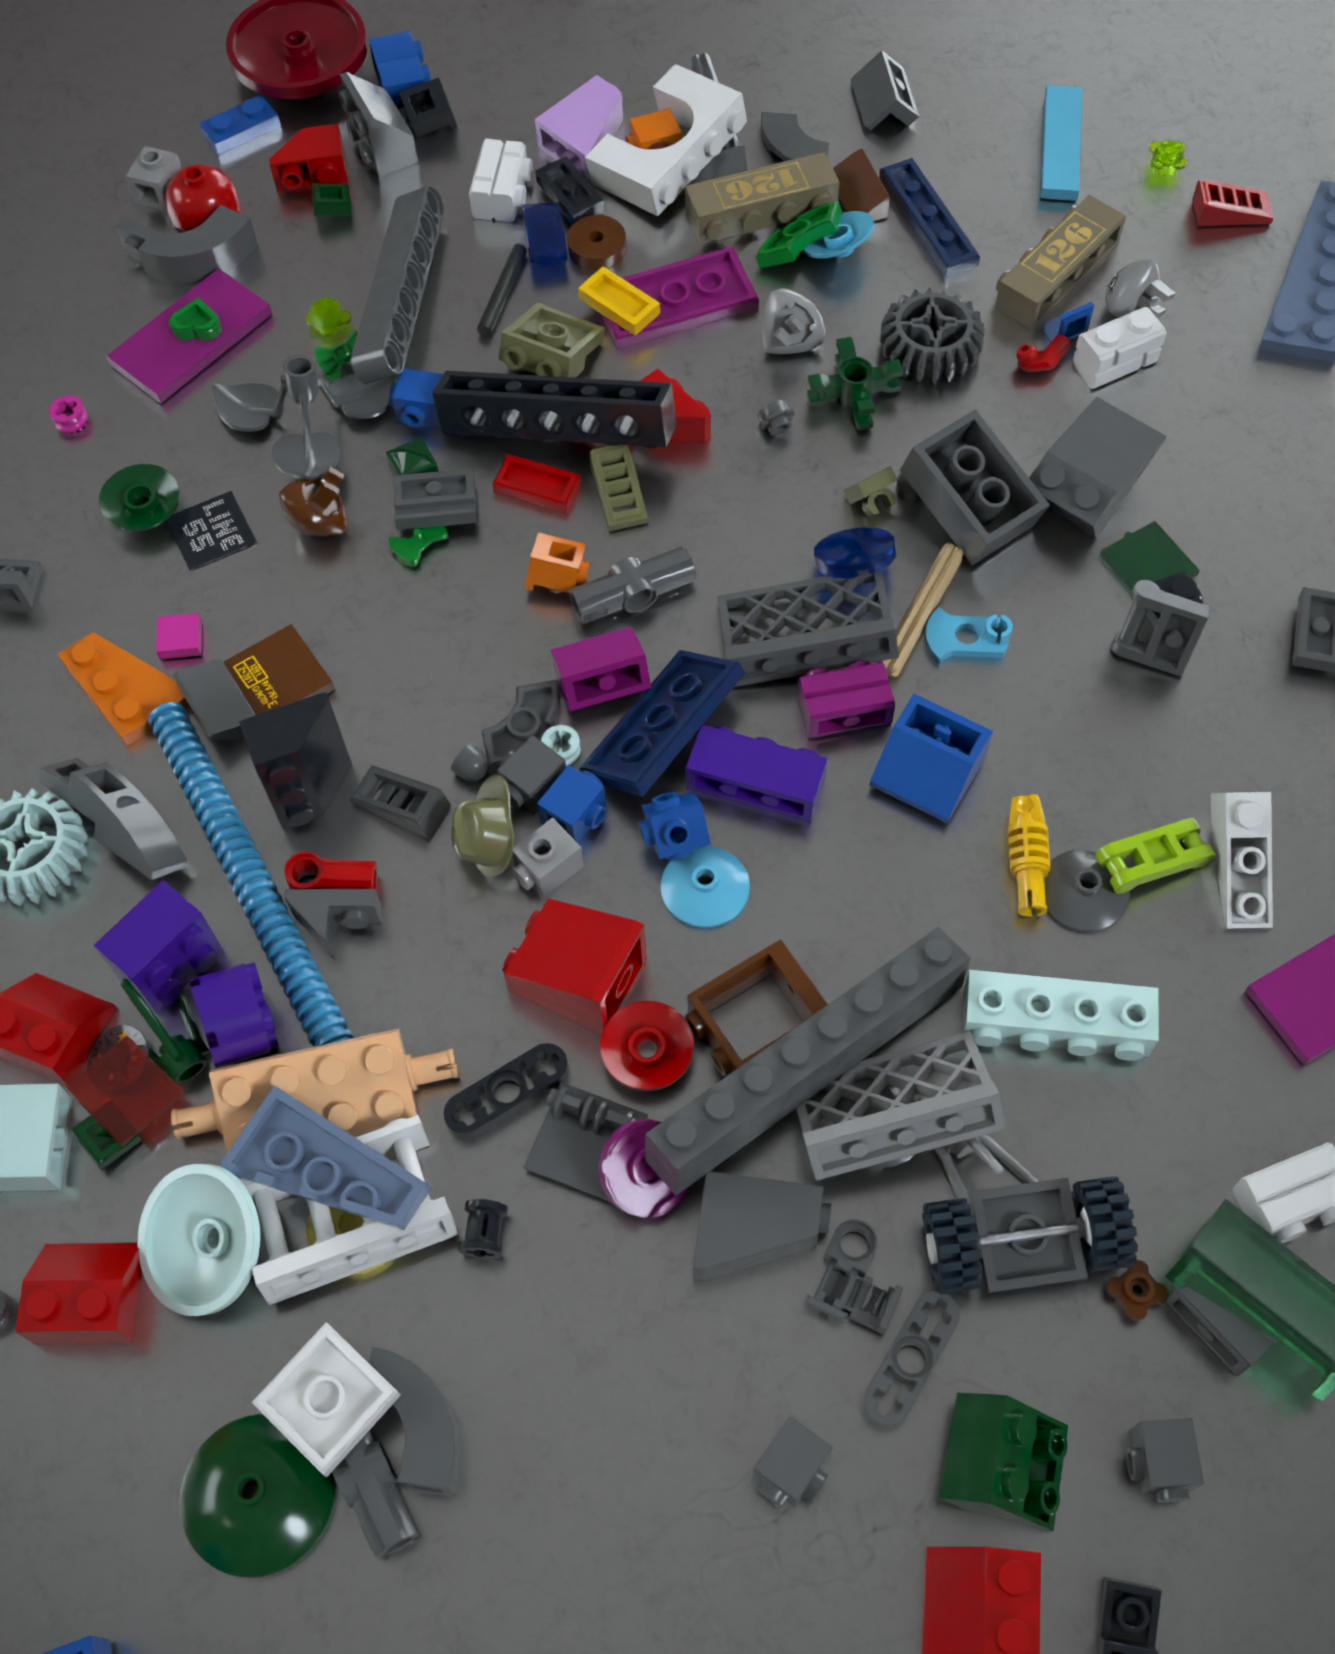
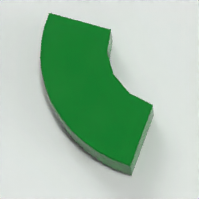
M839 202L827 203L795 218L796 221L788 224L782 233L777 229L762 244L755 257L759 268L793 262L798 254L809 244L822 237L836 233L842 216Z

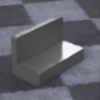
M880 51L851 78L862 121L867 129L872 130L890 113L908 126L919 118L904 67L883 51Z

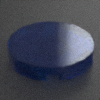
M860 527L842 530L823 538L814 547V559L818 570L822 574L833 578L858 577V571L869 569V574H874L888 567L896 558L895 537L890 532L879 528Z

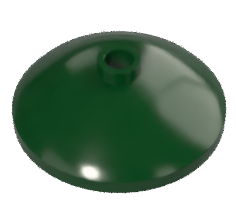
M263 1414L245 1416L224 1425L214 1432L200 1446L190 1461L180 1492L182 1525L196 1553L217 1570L241 1578L272 1576L300 1562L321 1540L333 1515L337 1484L332 1472L327 1477L324 1476ZM256 1480L259 1485L258 1493L252 1499H244L242 1494L243 1487L247 1482Z

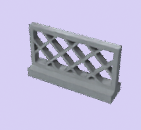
M971 1031L860 1061L822 1089L829 1093L820 1103L807 1100L796 1108L816 1181L1006 1129L999 1092L995 1082L990 1079ZM967 1050L968 1054L960 1065L943 1060L946 1055ZM912 1064L921 1067L913 1078L897 1073L901 1067ZM934 1071L950 1076L942 1087L926 1083ZM865 1077L875 1079L866 1091L851 1086L857 1079ZM962 1081L976 1084V1086L955 1091ZM887 1084L903 1089L895 1100L879 1095ZM916 1093L930 1097L929 1099L908 1104ZM841 1097L857 1101L848 1113L833 1108ZM870 1106L884 1110L862 1117ZM823 1119L837 1123L816 1129Z

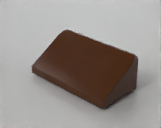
M859 149L833 168L840 182L838 199L845 212H866L872 216L873 221L887 218L890 201L889 194L864 150Z

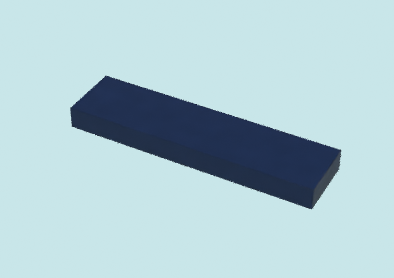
M913 158L880 168L879 178L945 277L979 266L980 255Z

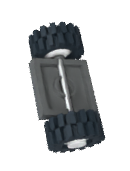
M1117 1176L1077 1181L1073 1184V1191H1071L1067 1177L968 1192V1204L966 1198L924 1203V1213H922L924 1222L923 1234L926 1238L925 1248L928 1252L929 1268H931V1276L933 1282H935L936 1290L940 1295L980 1289L982 1282H984L985 1293L1087 1279L1086 1267L1088 1270L1091 1269V1272L1133 1267L1137 1260L1135 1252H1138V1244L1134 1239V1236H1137V1231L1132 1223L1134 1214L1133 1210L1129 1209L1130 1200L1128 1194L1124 1193L1123 1183L1119 1182Z

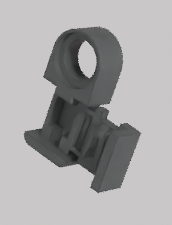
M858 1219L844 1221L837 1227L824 1255V1260L830 1263L815 1296L812 1297L806 1294L805 1306L816 1313H819V1311L828 1314V1319L836 1323H843L846 1320L848 1314L843 1312L842 1309L847 1310L851 1313L850 1319L884 1335L903 1288L896 1285L895 1289L889 1286L886 1292V1290L871 1284L873 1278L867 1276L865 1279L878 1243L876 1233L868 1223ZM848 1232L861 1233L868 1241V1251L859 1257L847 1255L840 1245L842 1236ZM838 1269L844 1271L846 1274L839 1272ZM888 1295L889 1297L881 1313V1316L883 1317L882 1319L878 1318V1314L882 1308L886 1296Z

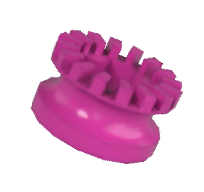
M68 395L57 398L49 407L48 413L52 421H54L56 429L62 433H76V430H82V426H86V422H88L87 411L84 409L82 401L76 396ZM70 412L72 413V415L67 417L65 413Z

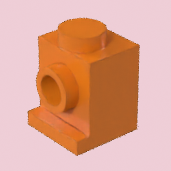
M538 532L530 556L525 589L533 591L534 585H538L554 591L569 593V589L585 584L590 567V562L583 560L586 544Z

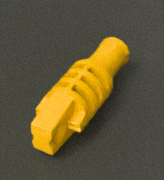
M1038 794L1012 797L1008 843L1010 873L1017 879L1018 914L1025 917H1033V907L1036 908V915L1041 916L1047 913L1044 878L1050 871L1048 826L1045 822Z

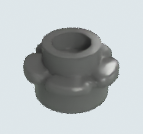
M784 400L772 402L764 406L757 413L760 421L758 427L764 432L769 431L772 436L779 435L792 426L791 420L795 412L792 408H788Z

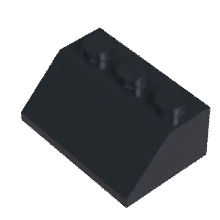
M327 692L239 721L253 765L282 829L289 826L307 824L314 817L323 815L352 766Z

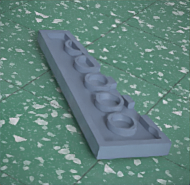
M1320 181L1259 344V350L1335 363V182Z

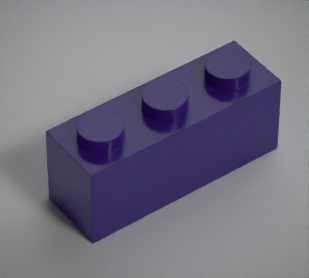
M702 725L686 766V789L811 823L825 781L828 758L819 756L816 752L809 749L800 748L796 750L781 746L768 738H751L736 734L727 727Z

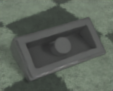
M212 660L181 669L172 675L210 739L243 741L244 735L239 721L256 716L222 660Z

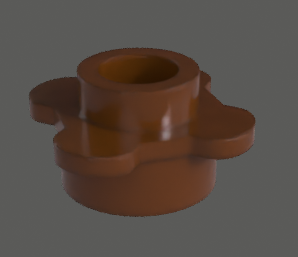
M1136 1260L1134 1266L1128 1267L1127 1271L1120 1277L1113 1276L1107 1282L1108 1294L1111 1297H1115L1120 1308L1126 1311V1315L1130 1319L1135 1321L1143 1320L1151 1306L1155 1303H1164L1168 1297L1167 1287L1163 1283L1156 1282L1149 1273L1148 1265L1141 1260ZM1139 1286L1142 1289V1293L1135 1294L1133 1287Z

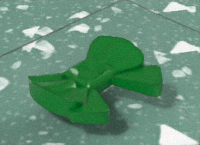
M353 331L346 342L331 349L315 348L316 361L325 374L326 379L334 382L341 378V365L351 361L358 331Z
M444 526L416 528L413 532L414 535L409 539L390 537L389 545L391 552L396 554V557L402 564L415 567L419 562L421 552L432 542L447 539L449 536Z

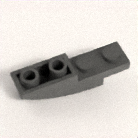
M74 758L41 768L40 783L88 819L95 822L94 839L143 875L152 880L187 867V858L165 821L145 796L110 764L105 762L90 767L80 759Z

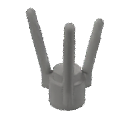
M988 1134L933 1149L942 1162L957 1199L966 1198L967 1204L969 1203L968 1195L950 1156L951 1153H954L957 1158H962L974 1150L994 1173L1001 1174L1003 1167L991 1154L993 1153L1026 1183L1039 1182Z

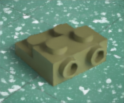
M537 303L501 332L499 360L503 361L512 370L529 371L538 376L576 378L584 370L586 356L603 342L605 327Z

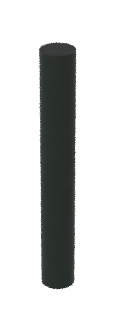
M515 244L479 322L477 331L483 336L491 335L527 254V249L522 244Z

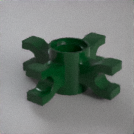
M852 337L836 339V346L839 352L835 354L838 374L808 375L810 390H807V398L810 407L819 406L832 399H837L842 407L853 410L857 430L873 428L871 414L875 413V406L871 393L877 391L888 393L901 391L898 377L903 376V369L900 360L888 361L881 366L873 367L867 359L856 356Z

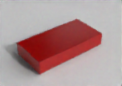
M507 454L492 486L494 493L567 514L582 482L581 475Z

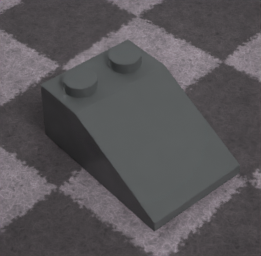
M1096 397L1046 452L1029 478L1050 504L1047 511L1096 540L1164 443L1166 435L1101 398Z

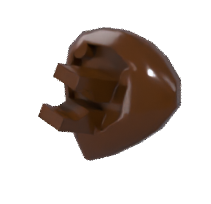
M330 466L321 478L311 480L306 478L299 479L284 487L279 492V500L284 516L290 525L300 533L311 537L331 538L348 530V514L338 494L340 489L337 488L344 474Z

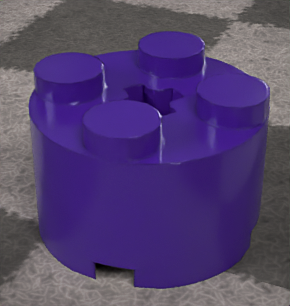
M255 962L246 965L242 963L189 979L215 1068L229 1066L270 1053L271 1049L279 1047L275 1034V1025L268 1003H265L262 984Z

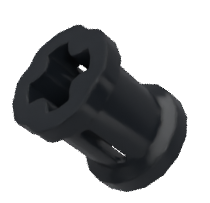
M487 1199L467 1200L464 1207L465 1212L468 1213L465 1240L459 1243V1253L481 1259H497L502 1257L503 1248L499 1245L502 1218L508 1216V1206L498 1201ZM483 1221L486 1222L484 1237L481 1236Z

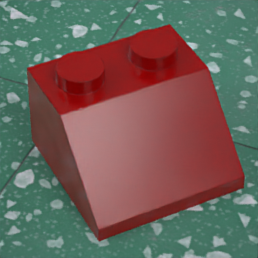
M34 973L0 993V1059L71 1088L88 1059L95 1041L102 1035L117 1007L113 1003L41 974Z
M138 1242L45 1244L22 1281L15 1332L35 1345L133 1343L142 1274Z
M927 1546L925 1549L921 1654H1040L1041 1552L995 1547Z

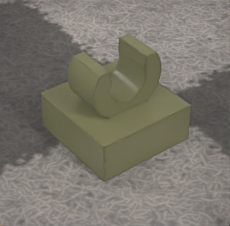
M889 466L843 491L850 505L863 499L862 509L870 518L879 513L875 506L876 497L882 499L886 509L896 504L894 493L885 487L897 481L892 467Z

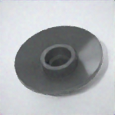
M1071 850L1056 856L1050 861V871L1044 878L1047 913L1065 928L1083 933L1103 931L1116 924L1124 915L1130 899V891L1116 894L1109 882L1112 878L1107 867L1102 868L1095 857L1096 852L1091 850ZM1080 880L1090 881L1095 887L1091 889L1085 888L1081 885Z

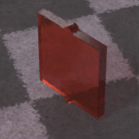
M128 1035L102 1057H93L92 1065L65 1086L66 1090L122 1147L147 1125L157 1124L158 1116L184 1094L183 1090Z

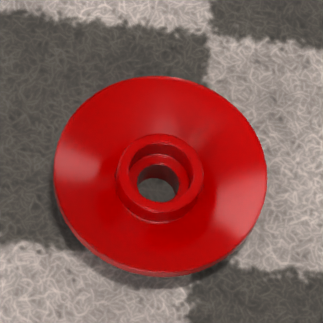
M639 1001L619 1009L607 1021L601 1035L600 1051L605 1068L617 1082L638 1091H655L670 1086L683 1076L692 1061L694 1039L688 1022L676 1009L661 1002ZM647 1045L656 1049V1053L649 1058L639 1054V1050Z

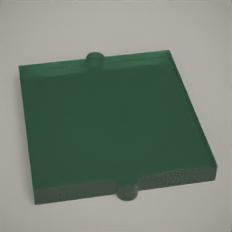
M1156 521L1133 533L1126 532L1122 539L1102 549L1100 553L1131 591H1133L1135 584L1140 580L1154 582L1183 571L1187 577L1193 578L1200 571Z

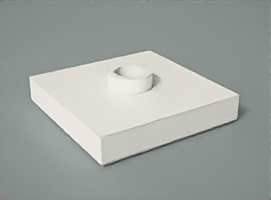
M326 1322L252 1403L327 1477L401 1394Z

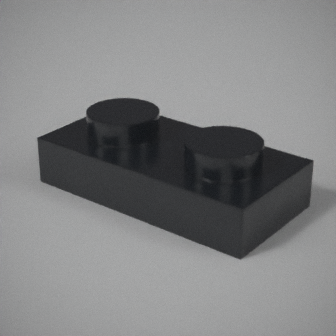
M567 156L535 170L536 182L572 225L581 218L598 215L605 211L604 200Z

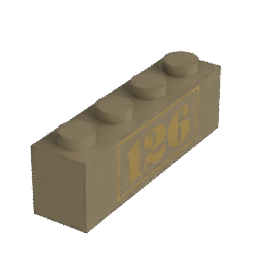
M821 152L685 186V214L698 244H703L795 221L797 216L813 208L835 201L838 202L840 182L826 153Z
M1088 195L1078 206H1071L1063 220L1056 227L1051 226L1045 232L1038 245L1033 249L1028 248L1020 258L1019 263L1011 271L1007 269L1002 273L996 284L998 294L995 308L1032 330L1119 244L1126 215L1091 195Z

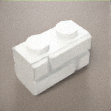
M485 139L482 142L469 191L471 212L475 219L491 221L492 218H495L496 221L513 223L518 208L525 207L526 186L524 182L531 181L533 162L531 158H527L526 145L523 142L506 141V143H503L501 140Z
M1143 307L1080 334L1072 364L1090 388H1097L1140 369L1141 366L1145 367L1157 362L1167 332L1148 307Z
M1325 1143L1242 1177L1232 1188L1233 1194L1243 1213L1247 1214V1220L1258 1240L1263 1242L1276 1236L1279 1243L1282 1244L1306 1233L1307 1229L1304 1224L1320 1218L1324 1226L1335 1222V1148L1333 1144Z

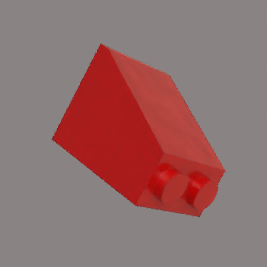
M548 898L542 910H535L530 916L525 927L526 937L519 949L514 947L504 961L502 971L508 992L602 1035L607 1021L615 1012L621 1009L647 962L644 924L629 918Z

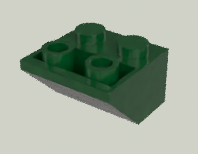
M957 1392L939 1498L970 1512L1042 1530L1054 1531L1056 1512L1060 1504L1059 1489L1063 1461L1068 1447V1425L1008 1395Z

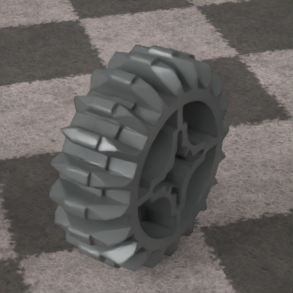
M929 287L928 291L924 294L914 289L911 297L901 295L897 303H891L887 314L882 319L880 343L881 348H883L884 359L890 361L900 360L904 378L913 374L916 375L918 383L923 378H930L933 384H935L938 378L943 377L950 383L954 374L963 377L967 368L974 367L983 349L985 329L984 323H981L980 312L973 311L972 301L962 303L960 293L951 297L947 295L946 288L942 293H934Z

